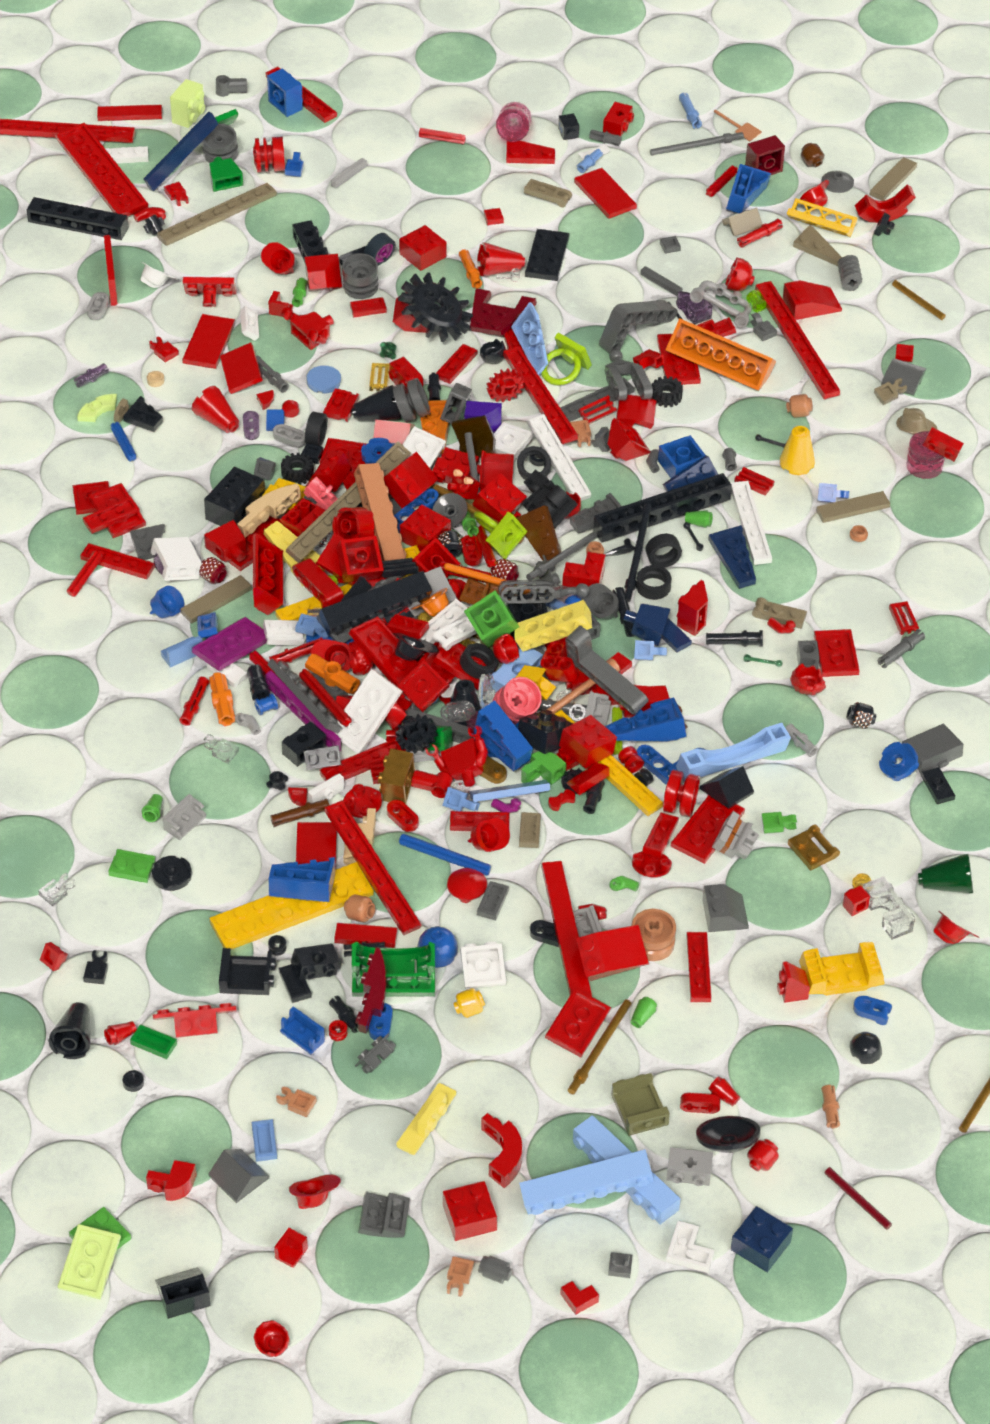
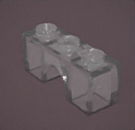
M884 876L863 884L864 890L870 895L869 909L871 911L878 908L888 910V912L883 913L881 926L891 940L913 932L915 922L913 913L908 911L903 899L898 897L893 885L890 882L888 883Z

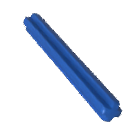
M401 834L399 838L400 845L464 868L477 870L483 875L487 876L491 871L490 864L407 834Z

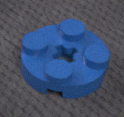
M386 438L370 439L369 443L364 444L361 448L362 460L365 464L376 463L393 445Z
M894 742L888 745L882 752L881 761L879 760L881 771L894 781H900L908 777L919 767L918 754L908 743ZM897 758L902 759V761L899 764H895L897 762Z

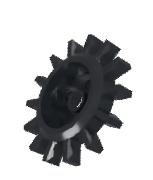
M427 272L423 277V283L419 276L414 274L409 280L411 283L406 280L402 285L401 289L405 292L401 293L398 301L407 303L409 306H406L401 313L402 315L413 314L415 320L411 327L416 328L420 324L426 327L425 337L429 338L435 331L439 333L441 342H445L449 337V332L452 338L457 341L462 333L465 334L471 327L466 322L471 320L473 314L462 311L469 304V300L457 299L456 295L460 289L459 287H455L451 291L444 287L446 283L445 277H442L438 283H434L431 273Z

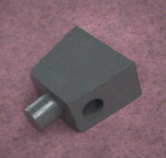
M455 383L449 393L440 419L451 424L452 421L460 420L472 389ZM451 407H457L456 412L452 411Z

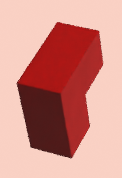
M648 349L633 357V362L641 365L643 369L648 366L658 368L664 364L663 354Z
M571 1281L561 1287L560 1295L575 1315L599 1302V1294L592 1285L580 1291L574 1282Z

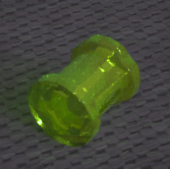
M758 290L750 291L747 294L746 299L752 304L754 312H761L766 308L767 303L761 298V293Z

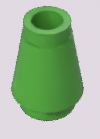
M708 510L686 512L685 522L707 528V526L711 527L713 514L708 512Z
M159 794L151 796L141 811L144 820L155 822L160 818L162 796Z
M649 997L640 999L630 1023L636 1028H641L656 1012L657 1003Z

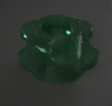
M382 342L380 344V356L382 358L395 359L397 346L392 342Z

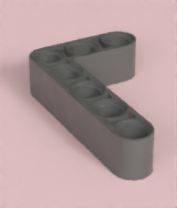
M665 300L617 304L610 314L599 340V346L609 354L612 350H620L631 325L671 322L677 316L678 310Z
M578 626L565 639L567 657L571 658L579 670L631 714L635 715L648 702V698L642 691L592 650L591 635L585 628Z

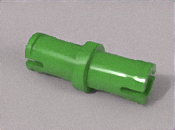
M305 278L297 279L296 286L293 289L292 304L295 307L303 304L307 285Z
M467 511L466 517L462 520V527L470 537H473V533L476 536L479 533V529L476 526L475 519Z

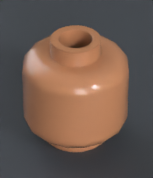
M806 394L792 395L789 402L786 403L787 412H791L794 418L807 417L813 411L812 399Z
M354 894L344 903V911L348 919L364 923L374 916L375 905L371 898Z

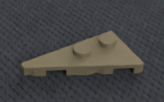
M809 225L793 242L794 248L838 266L837 262L839 259L842 258L812 225Z

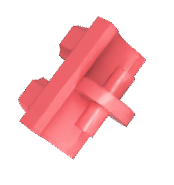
M317 476L306 486L304 491L308 498H313L317 502L316 505L325 510L338 499L331 492L333 487L331 485L326 487Z

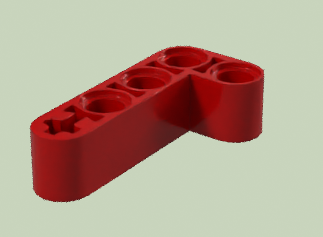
M308 558L292 566L297 580L321 603V608L341 602V599L344 597L341 588L312 559Z
M567 637L550 642L540 661L541 667L546 669L544 673L549 680L573 682L578 678L579 673L573 660L567 657L565 642Z

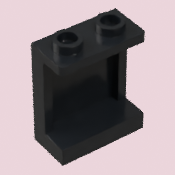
M223 948L219 974L220 993L269 995L270 987H274V975H271V973L276 970V958H272V951L267 952V957L232 956L231 948Z

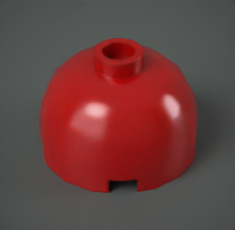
M736 257L725 284L728 290L741 292L748 285L752 286L755 276H752L753 268L751 264L742 258Z

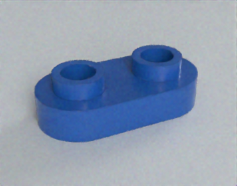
M384 1003V1012H382L381 1017L372 1016L369 1025V1035L373 1040H376L379 1036L384 1038L388 1033L390 1034L393 1010L387 1003Z

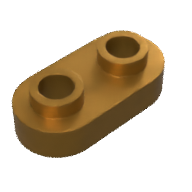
M487 756L483 765V773L480 776L494 784H500L506 780L507 770L503 765Z

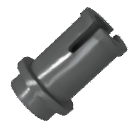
M726 448L722 453V457L725 459V468L728 471H733L737 468L735 461L736 452L732 448Z

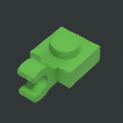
M781 812L762 813L764 833L784 832V827L789 830L797 829L795 814L782 816Z

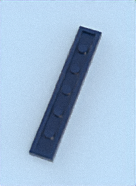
M208 111L143 178L151 191L154 192L215 129L218 122L213 113Z

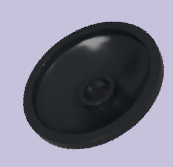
M740 1116L713 1118L702 1123L696 1130V1138L700 1144L710 1150L721 1153H734L748 1148L761 1135L758 1123Z

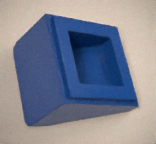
M268 409L266 411V431H273L276 425L284 424L283 409Z

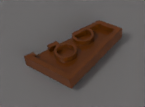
M541 506L516 518L527 530L526 538L543 561L542 555H545L549 561L561 553L548 506Z

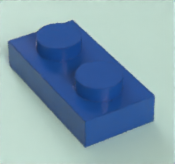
M216 612L197 617L198 635L201 638H209L218 634Z

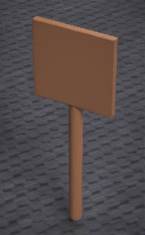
M714 110V113L738 127L735 133L743 132L744 138L749 142L762 133V131L748 122L740 126L719 111Z

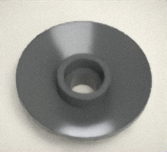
M843 171L827 172L821 179V183L829 180L826 190L834 193L847 192L854 186L853 177Z
M455 493L441 496L433 506V511L451 520V527L459 525L466 517L468 510L465 499Z

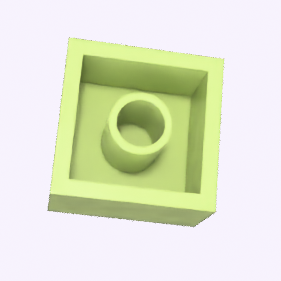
M185 79L170 96L172 123L189 128L204 113L203 84Z

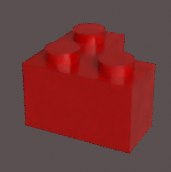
M587 552L584 565L566 562L562 586L576 587L578 584L584 583L589 587L596 583L601 584L605 571L606 554Z

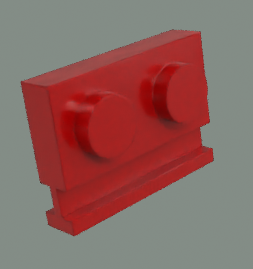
M335 388L323 413L329 418L345 419L348 422L352 414L351 408H354V404L358 402L359 394L356 393L354 395L350 391Z

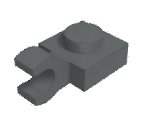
M758 312L751 314L754 320L750 321L752 326H754L753 332L762 341L777 336V330L768 320L763 322Z

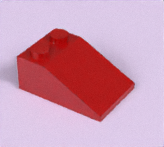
M801 280L784 283L783 300L796 320L842 311V307L831 287Z
M417 451L384 476V483L388 487V492L401 508H404L439 480Z
M639 925L596 932L576 938L586 978L590 981L649 965Z

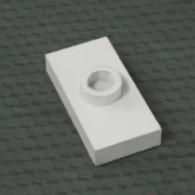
M234 663L220 671L207 664L209 671L224 674L227 683L234 688L248 677L247 672Z
M337 774L309 790L308 802L314 803L325 798L330 800L338 793L344 791V777L341 774Z

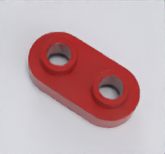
M469 535L462 537L464 562L469 566L479 565L482 562V551L477 537L474 535L473 537Z
M392 800L387 804V816L403 831L412 832L418 828V815L403 801Z

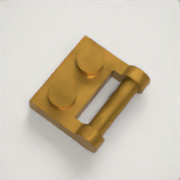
M816 824L810 826L808 830L788 839L789 847L810 871L837 858L840 854L837 847H833ZM815 837L827 853L824 854L811 838Z

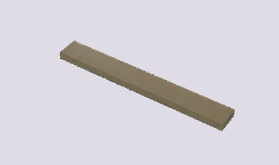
M265 183L158 232L157 238L165 246H168L277 196V191L271 185Z

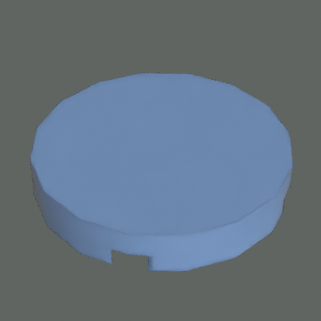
M317 366L307 374L308 387L317 393L318 391H322V393L333 392L335 388H339L341 383L340 372L331 366Z

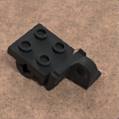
M536 469L523 482L532 494L522 502V505L528 512L544 505L548 506L554 529L578 505L560 486L555 485Z

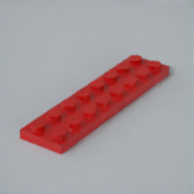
M85 122L56 134V140L113 213L124 214L128 217L148 207V202Z

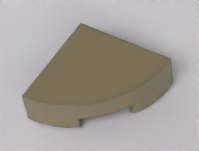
M123 398L117 405L114 413L115 422H121L123 415L129 410L128 400Z

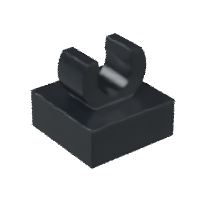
M884 212L874 230V234L880 236L882 231L884 234L889 235L891 229L893 230L895 224L888 221L890 218L889 214Z

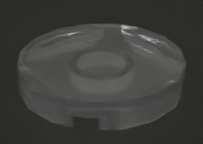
M490 673L482 674L480 677L479 702L481 709L493 702V697L496 693L492 687L495 681Z

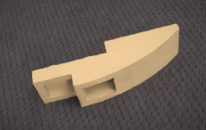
M293 484L271 491L246 507L247 516L237 524L243 536L246 538L249 534H252L262 522L267 521L270 515L276 519L284 514L287 508L296 503L301 497L299 485Z

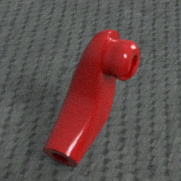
M147 207L134 214L133 217L136 222H140L153 215H156L157 218L162 217L164 220L166 215L163 208Z

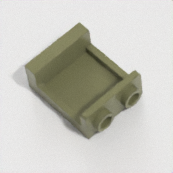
M652 1073L640 1074L634 1078L622 1079L612 1084L611 1096L628 1136L669 1125L670 1113L667 1106L663 1107L653 1085Z

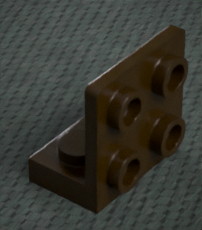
M485 415L452 421V427L460 444L459 451L467 453L464 434L470 432L472 433L475 456L481 458L482 450L486 453H495L496 439Z

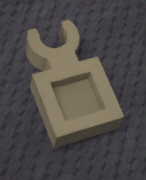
M899 378L893 385L887 382L875 388L874 393L880 402L885 405L897 399L898 393H904L907 390V385L903 387L898 386L902 384V379Z

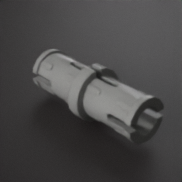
M793 724L785 727L796 747H800L809 757L817 753L818 748L808 740V736L805 733H801Z

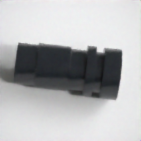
M256 664L251 665L247 672L253 701L254 699L260 700L269 697L270 690L262 667Z

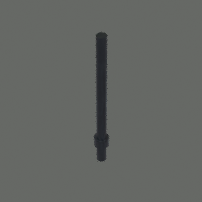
M649 504L644 506L629 576L625 581V596L628 602L631 601L632 592L635 590L637 583L635 579L652 508Z

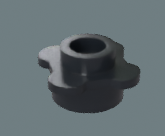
M274 771L269 775V781L266 785L268 788L284 790L288 776L280 771Z

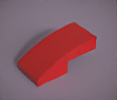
M730 317L716 323L711 319L697 325L722 337L736 333V328Z

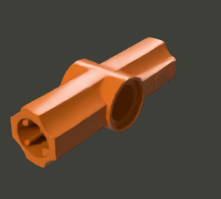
M311 654L305 663V668L322 677L328 686H337L349 694H354L360 685V680L343 671L338 662H328L316 654Z
M217 672L209 677L213 708L216 709L219 724L230 726L235 722L231 690L228 689L226 676Z

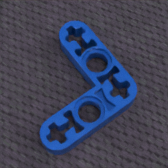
M650 745L639 746L637 748V755L644 761L643 766L667 785L668 775L670 776L673 769L677 770L676 765L678 761L672 764ZM661 763L663 764V767L656 768L654 767V764Z

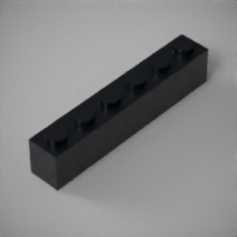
M424 571L322 608L319 617L327 635L332 633L337 635L348 627L354 628L361 625V622L369 621L383 614L386 616L390 615L396 609H406L417 601L419 603L429 599L432 588Z

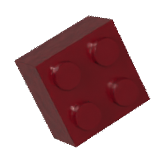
M776 135L748 143L745 165L769 172L771 175L783 172L785 145Z

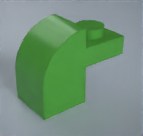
M535 752L531 754L530 764H526L521 769V782H533L541 776L552 785L563 777L566 771V762L552 752L547 754Z

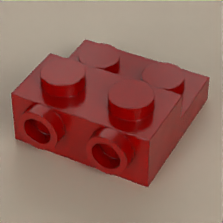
M445 447L441 458L438 457L432 470L439 479L437 481L439 483H452L455 477L453 474L455 469L463 473L462 478L471 476L468 454ZM475 456L476 466L479 462V456Z

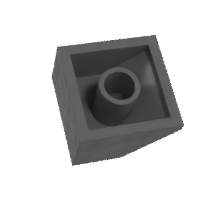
M725 884L704 886L702 901L708 932L749 929L742 894Z

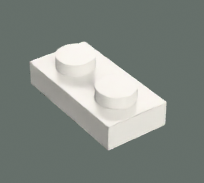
M244 306L240 310L242 333L244 336L255 341L259 338L258 314Z

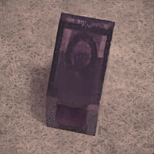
M678 292L676 305L694 325L712 318L713 306L711 303L704 299L699 303H694L690 299V293Z

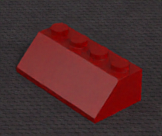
M255 533L253 535L254 607L269 615L283 605V550Z

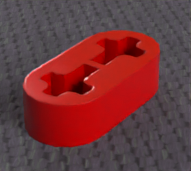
M684 1093L680 1097V1108L685 1112L714 1114L720 1111L721 1100L717 1095Z

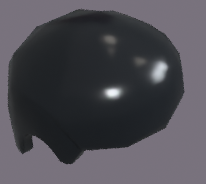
M495 339L493 342L483 344L480 348L481 358L487 363L501 361L504 358L503 351L506 350L504 342Z
M860 1032L851 1039L849 1045L850 1052L853 1057L856 1056L860 1060L861 1064H873L882 1056L881 1042L875 1034Z

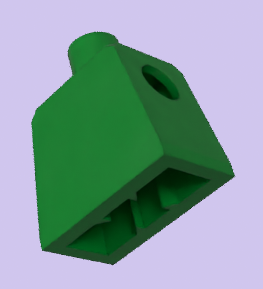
M216 157L213 162L209 163L213 192L243 186V173L231 158L222 159L221 157Z

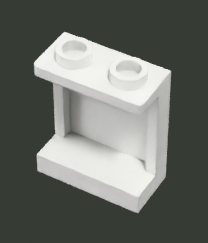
M188 537L154 538L151 554L158 555L164 566L162 574L164 581L199 579V569L202 563Z

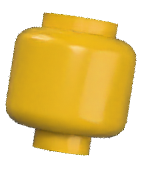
M469 988L456 995V1002L453 1004L457 1014L462 1013L465 1018H469L481 1013L485 1002L480 990L476 991L474 988Z

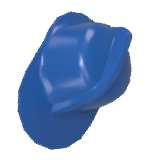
M170 585L161 588L150 601L152 608L150 614H156L162 619L175 616L181 612L180 609L185 605L182 594L178 589Z

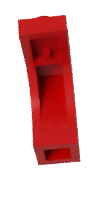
M907 184L888 200L877 201L865 195L854 206L858 215L866 221L878 223L884 212L890 215L888 221H893L908 212L907 205L916 196L912 187Z
M486 1113L481 1118V1130L495 1140L502 1148L501 1153L489 1163V1177L505 1188L515 1179L521 1167V1136L517 1128L509 1120L502 1125L498 1118H493L490 1114Z

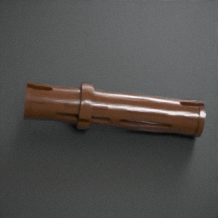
M325 798L324 800L314 803L307 802L304 806L270 815L272 825L276 827L305 817L312 818L315 814L325 812L324 809L329 806V802Z

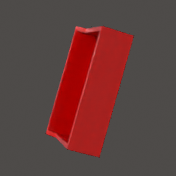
M482 450L481 465H477V472L480 474V491L499 473L513 483L514 454H492Z

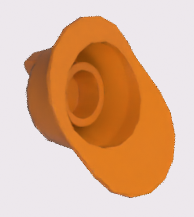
M443 588L437 591L428 600L412 607L411 610L421 607L429 616L435 617L449 605V600L445 593L448 589Z

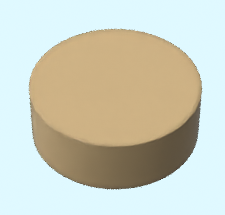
M152 371L147 375V383L151 387L162 386L165 382L164 374L160 371Z

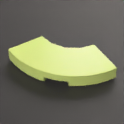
M117 394L98 396L95 398L96 400L86 403L78 413V421L96 422L97 417L102 413L114 411Z

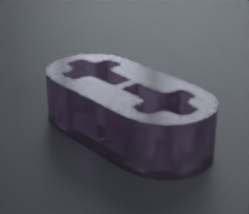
M247 411L243 414L244 437L248 440H255L260 435L259 415L255 411Z

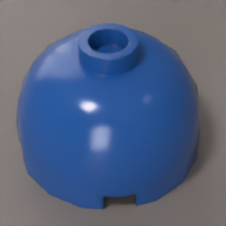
M435 926L421 934L417 947L426 946L428 942L435 944V968L445 967L454 961L458 953L456 937L450 930L445 927Z

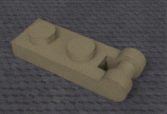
M530 179L524 187L525 194L557 203L562 208L572 198L571 191L534 179Z
M762 597L757 598L756 607L752 611L754 617L767 621L772 617L781 624H786L788 620H792L795 622L796 628L802 629L807 616V611L768 602Z

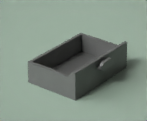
M944 723L902 741V743L910 744L916 750L920 774L923 771L937 767L943 768L949 762L963 756L964 744Z

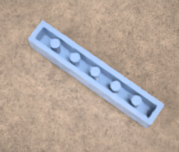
M593 1115L573 1129L574 1145L579 1150L582 1149L592 1163L632 1153ZM652 1172L654 1182H650L643 1187H631L625 1192L631 1196L636 1205H640L652 1220L655 1219L661 1225L679 1211L680 1197Z
M645 1149L524 1181L519 1184L528 1215H538L548 1209H561L567 1204L583 1203L586 1199L593 1197L602 1198L608 1193L624 1192L635 1186L643 1187L650 1182H654Z

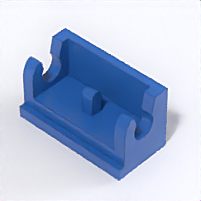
M294 1006L289 1010V1018H282L280 1033L310 1055L325 1042L324 1028Z

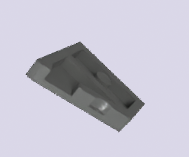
M165 524L130 531L138 558L147 560L158 556L151 554V548L154 538H162L163 533H165Z

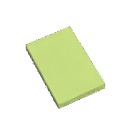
M78 1224L58 1283V1289L101 1300L119 1245L120 1234Z

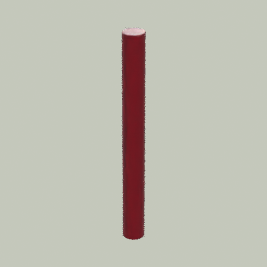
M831 1167L825 1170L824 1173L886 1230L892 1226V1223Z

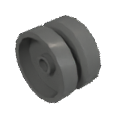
M218 124L202 141L203 157L210 163L216 157H221L222 159L231 158L233 161L237 158L238 143L234 128L229 125Z
M418 378L409 380L407 387L402 383L393 386L395 401L405 422L408 423L416 420V413L420 417L430 414L429 402Z

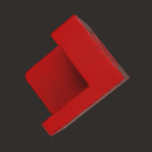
M273 291L268 301L269 314L284 317L281 314L284 306L293 310V304L281 302L280 292Z
M288 1228L274 1247L275 1259L294 1268L308 1249L307 1237Z

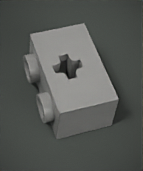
M670 1147L666 1181L689 1183L696 1186H709L713 1152Z

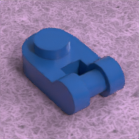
M863 995L855 999L853 1010L860 1017L874 1020L879 1025H886L892 1005L889 1002Z

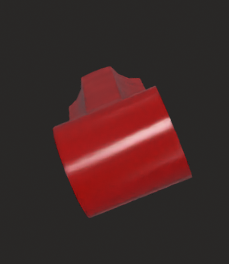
M416 770L413 773L411 786L431 791L435 797L445 798L453 778L445 772H439L435 775Z

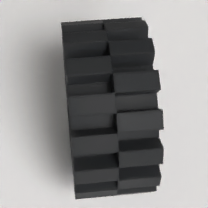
M663 376V379L658 377V380H654V383H652L653 394L651 399L656 400L658 406L664 405V408H667V405H669L671 408L673 404L677 406L678 402H681L683 385H681V381H678L677 378L673 380L671 376L669 378Z
M291 453V456L286 455L281 462V476L283 479L300 485L301 482L306 484L313 475L312 459L309 456L306 457L304 453L302 455L300 453H297V455Z

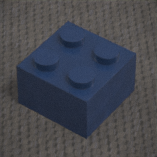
M756 1206L732 1236L731 1251L768 1273L791 1243L793 1228Z

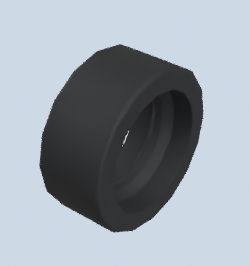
M311 412L305 429V443L322 445L327 431L328 418L326 414Z
M531 446L520 452L517 458V468L523 479L526 480L531 474L523 466L524 460L531 455H539L543 458L545 465L540 473L545 477L548 476L551 470V460L546 450L541 447Z
M659 534L650 539L646 544L645 551L651 565L666 568L674 565L682 556L679 541L673 534ZM673 547L668 553L655 555V552L660 548Z
M658 565L642 568L637 574L636 588L638 593L642 597L652 600L666 597L671 590V574L666 568ZM656 578L662 580L664 584L653 587L645 584L643 581Z
M472 643L465 648L460 656V665L471 677L486 679L491 676L497 667L498 660L495 658L493 651L487 646L480 643ZM471 656L481 659L486 666L479 665Z

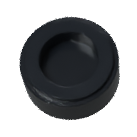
M131 1070L124 1074L122 1081L127 1091L136 1092L142 1089L144 1077L141 1072Z

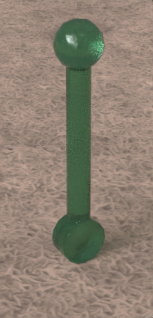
M748 654L744 655L743 658L745 662L755 661L773 664L777 667L783 665L781 660L772 661L754 658Z

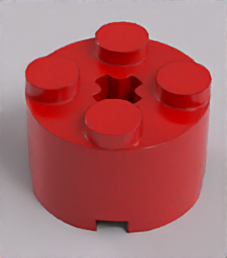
M344 507L337 511L339 513L333 518V533L338 534L344 539L375 535L373 512L363 507Z

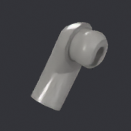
M238 713L235 716V721L238 725L249 728L252 735L260 733L261 730L252 715Z

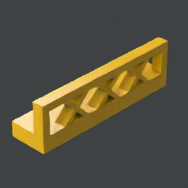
M796 198L792 209L789 208L787 212L788 217L848 237L852 236L858 219L857 217ZM798 204H802L807 211L800 212L796 208ZM817 209L820 210L822 216L816 217L811 215L810 212ZM833 214L836 216L837 221L832 222L826 220L825 217ZM846 219L852 220L850 227L842 225L841 222Z

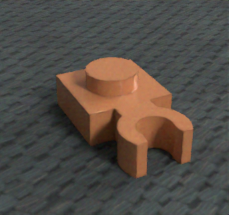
M588 420L570 422L578 434V447H581V442H586L590 446L591 430Z
M288 1087L281 1088L282 1094L286 1096H276L277 1103L281 1105L288 1104V1110L304 1117L309 1115L317 1102L316 1096L299 1089L294 1094Z
M452 1257L447 1274V1280H450L447 1283V1294H450L452 1288H458V1296L461 1297L463 1295V1283L469 1284L474 1261Z

